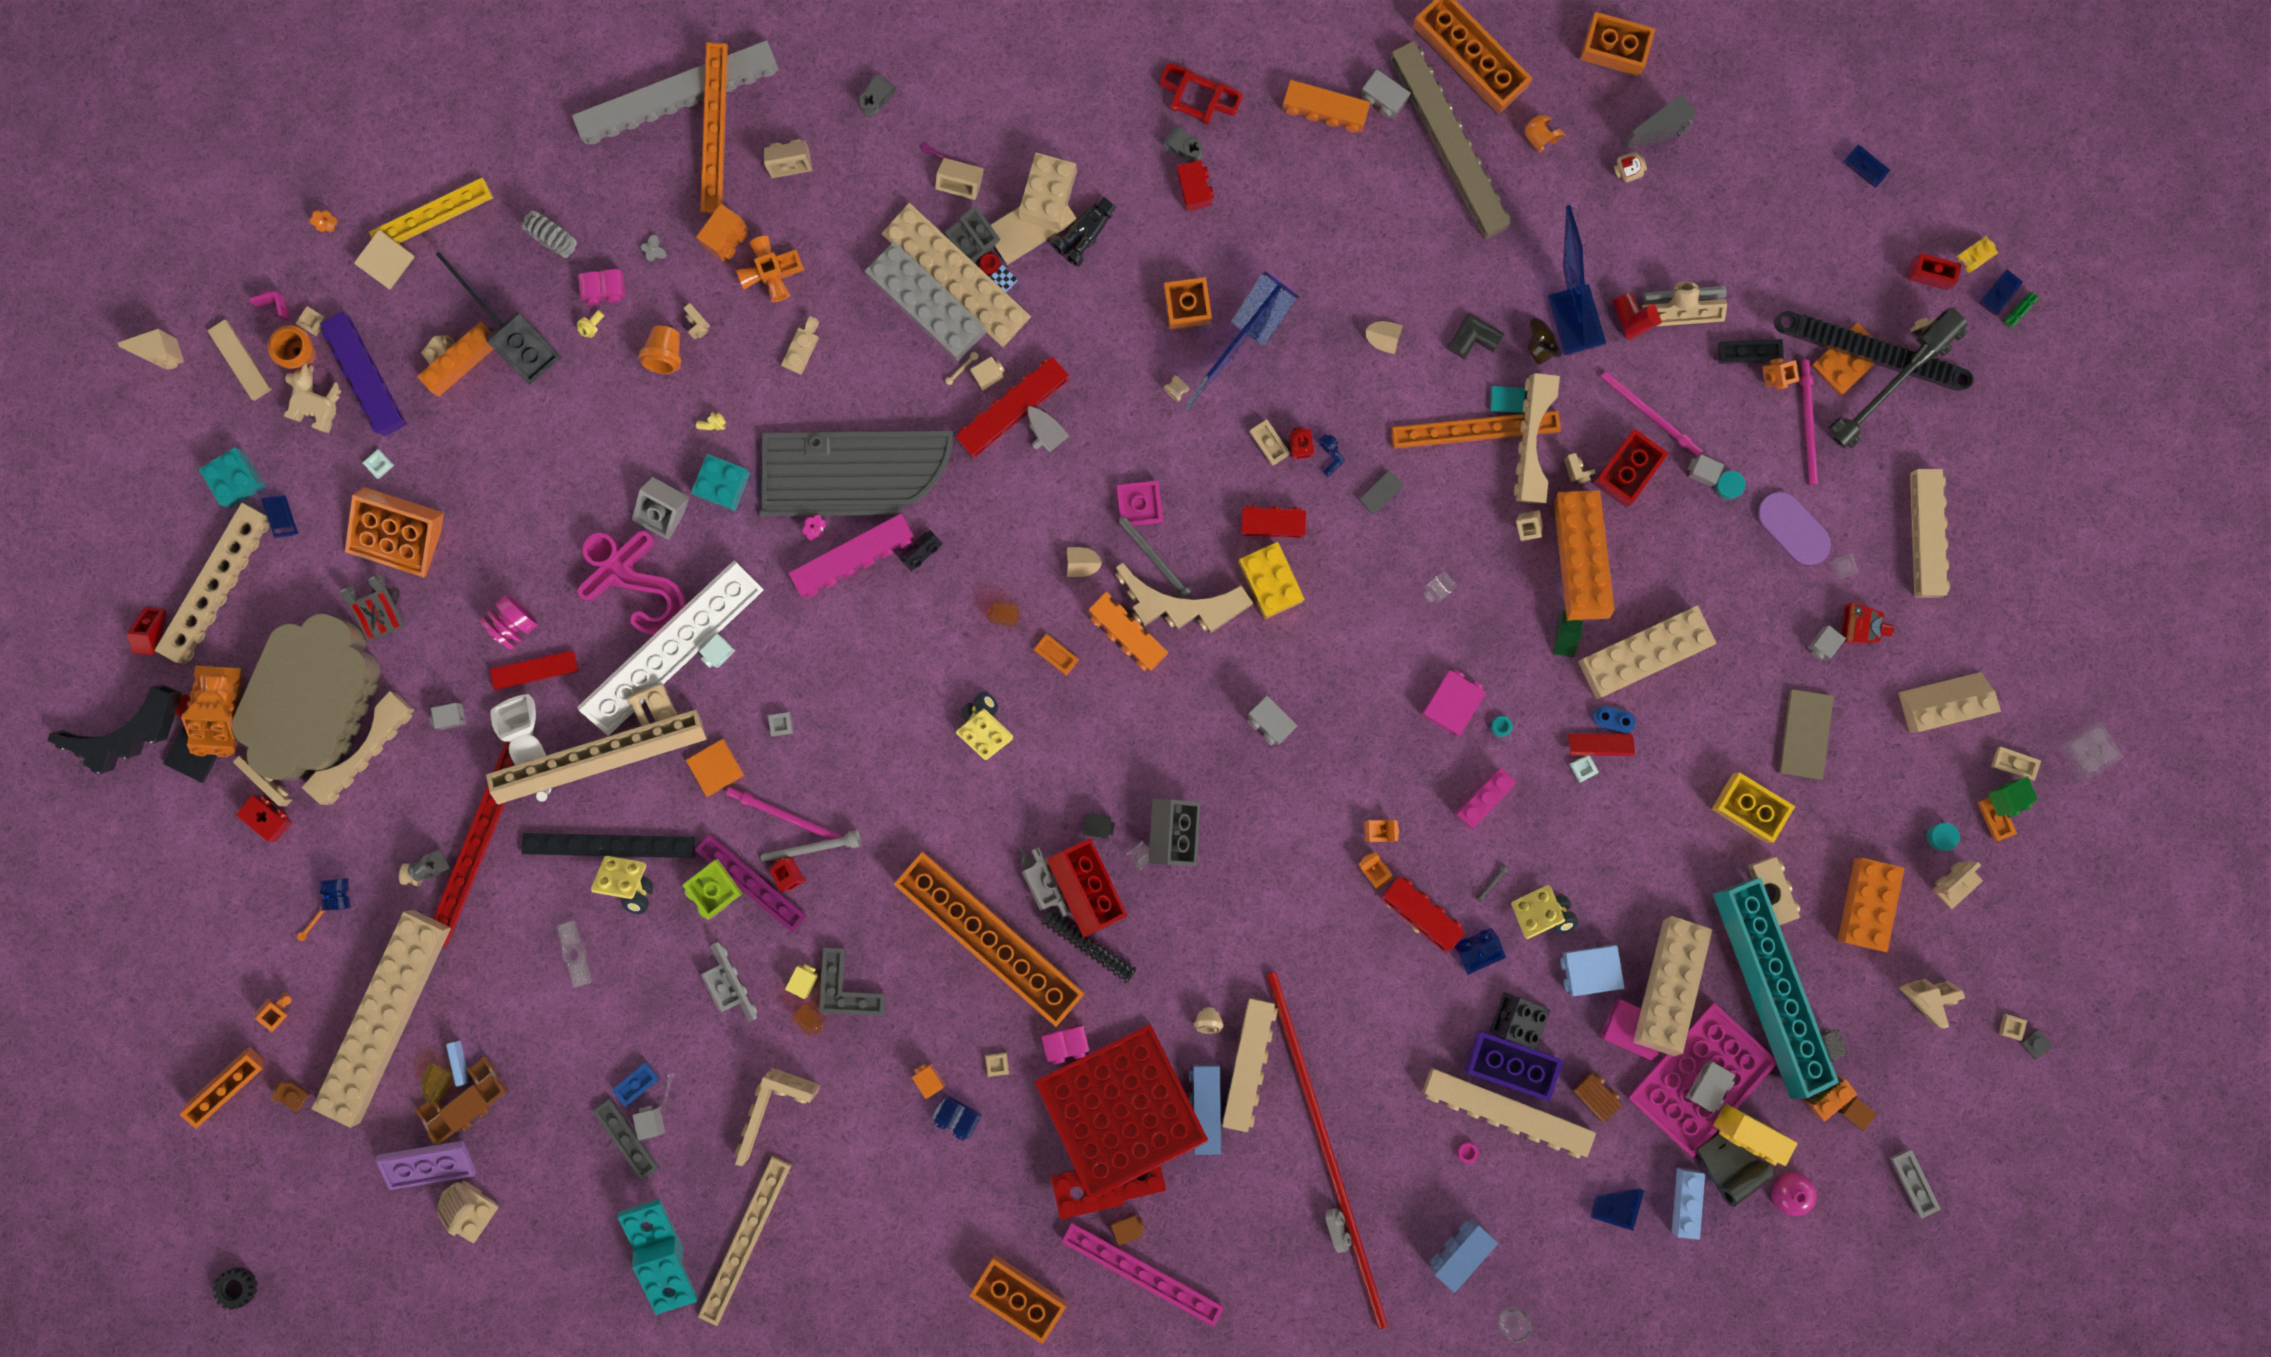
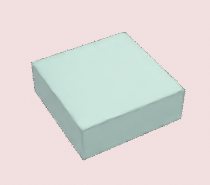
M377 449L363 462L377 479L381 478L394 466L380 449Z
M1583 756L1569 764L1579 783L1599 773L1590 756Z

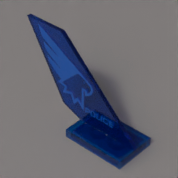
M1567 205L1563 272L1567 290L1548 295L1565 356L1607 344L1590 285H1585L1583 245L1571 205Z
M1268 272L1262 273L1231 321L1241 329V332L1206 374L1185 408L1189 409L1237 353L1248 336L1252 337L1262 346L1269 342L1299 296Z

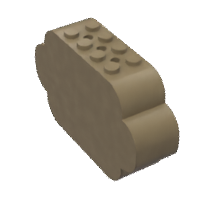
M317 614L308 618L302 626L285 624L279 626L271 633L232 721V730L236 739L242 744L249 746L247 761L254 772L273 780L297 781L307 776L311 770L322 771L340 765L345 755L349 754L352 749L351 741L361 728V718L369 710L368 702L371 696H374L377 692V682L380 677V665L377 659L372 654L364 651L366 639L359 626L331 615Z

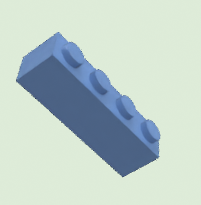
M1193 1065V1070H1189V1083H1193V1092H1189V1102L1191 1105H1194V1112L1209 1142L1195 1148L1194 1153L1195 1155L1221 1154L1220 1066Z

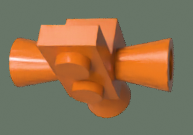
M760 236L751 240L749 244L758 257L754 259L757 267L736 270L743 289H747L762 279L765 285L768 284L771 302H780L789 298L791 294L781 279L805 271L797 250L795 249L776 256L774 252H771L769 236Z

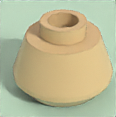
M1207 1007L1198 1013L1194 1027L1198 1032L1214 1034L1223 1028V1022L1220 1014L1214 1008Z

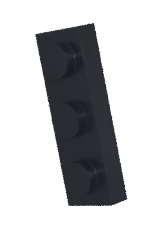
M1783 339L1719 342V364L1762 363L1778 358L1784 359Z

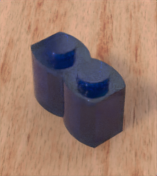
M945 1094L931 1119L935 1121L934 1125L942 1130L948 1128L953 1131L952 1135L964 1141V1139L969 1140L983 1115Z

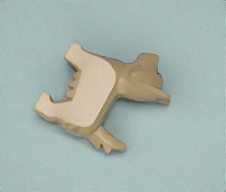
M305 363L302 369L286 374V382L293 387L288 410L284 416L299 422L302 421L304 415L307 417L311 416L312 418L315 417L316 422L311 427L329 433L332 427V419L336 415L335 402L340 398L338 395L341 393V390H339L338 383H334L326 397L314 393L312 390V374L314 369L312 365L308 368Z

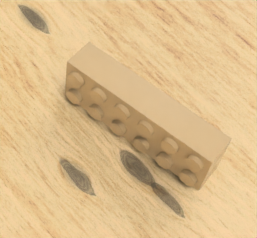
M1695 606L1579 660L1578 663L1595 698L1599 699L1717 643L1699 606Z
M1674 916L1663 920L1633 1043L1672 1056L1683 1054L1712 929Z

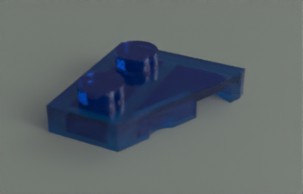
M1638 1188L1596 1195L1590 1217L1633 1231L1645 1190Z

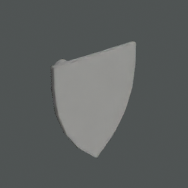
M1028 406V416L1031 423L1029 427L1038 437L1032 442V446L1038 449L1044 445L1050 453L1066 440L1069 435L1047 413Z

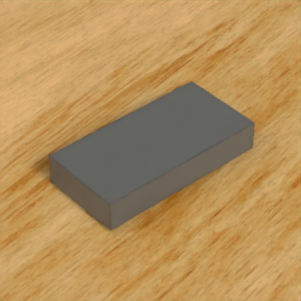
M1389 470L1359 501L1374 515L1404 485Z

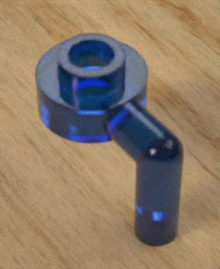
M1323 434L1318 439V443L1325 452L1334 458V461L1322 471L1326 477H1329L1344 463L1345 459L1338 451L1337 439L1331 434Z

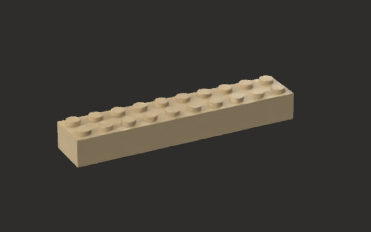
M415 910L403 912L312 1110L350 1128L361 1123L451 927Z

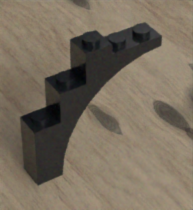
M166 685L153 686L150 688L145 702L136 715L114 732L104 736L92 737L76 735L61 730L49 733L47 741L55 744V747L58 749L74 752L75 756L85 758L83 766L90 768V771L104 774V772L115 769L118 757L130 759L131 757L141 755L145 741L155 744L159 741L167 740L182 692Z

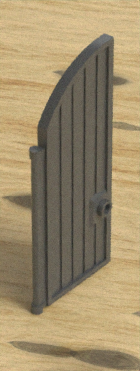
M954 432L762 433V509H760V517L814 516L815 514L820 516H897L900 513L897 505L915 504L937 484L951 456Z

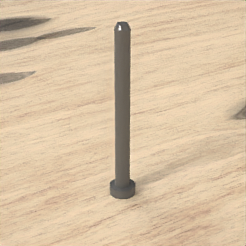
M1122 516L1119 519V523L1180 593L1178 597L1183 599L1192 589L1189 586L1186 588L1128 519Z

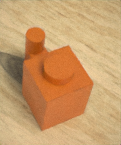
M283 992L276 1002L268 998L253 1014L254 1019L270 1032H273L287 1017V1013L283 1008L292 1001L289 993Z

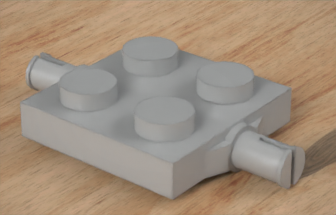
M1039 847L1032 850L1031 852L1036 863L1031 868L1023 871L1022 874L1040 911L1049 906L1057 905L1062 917L1071 913L1047 862L1048 858L1044 859Z

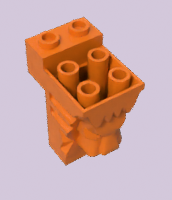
M195 666V680L192 692H190L191 701L187 703V711L182 714V721L188 734L187 746L189 751L197 756H205L206 754L219 757L236 756L238 740L232 730V721L241 700L244 682L242 669Z

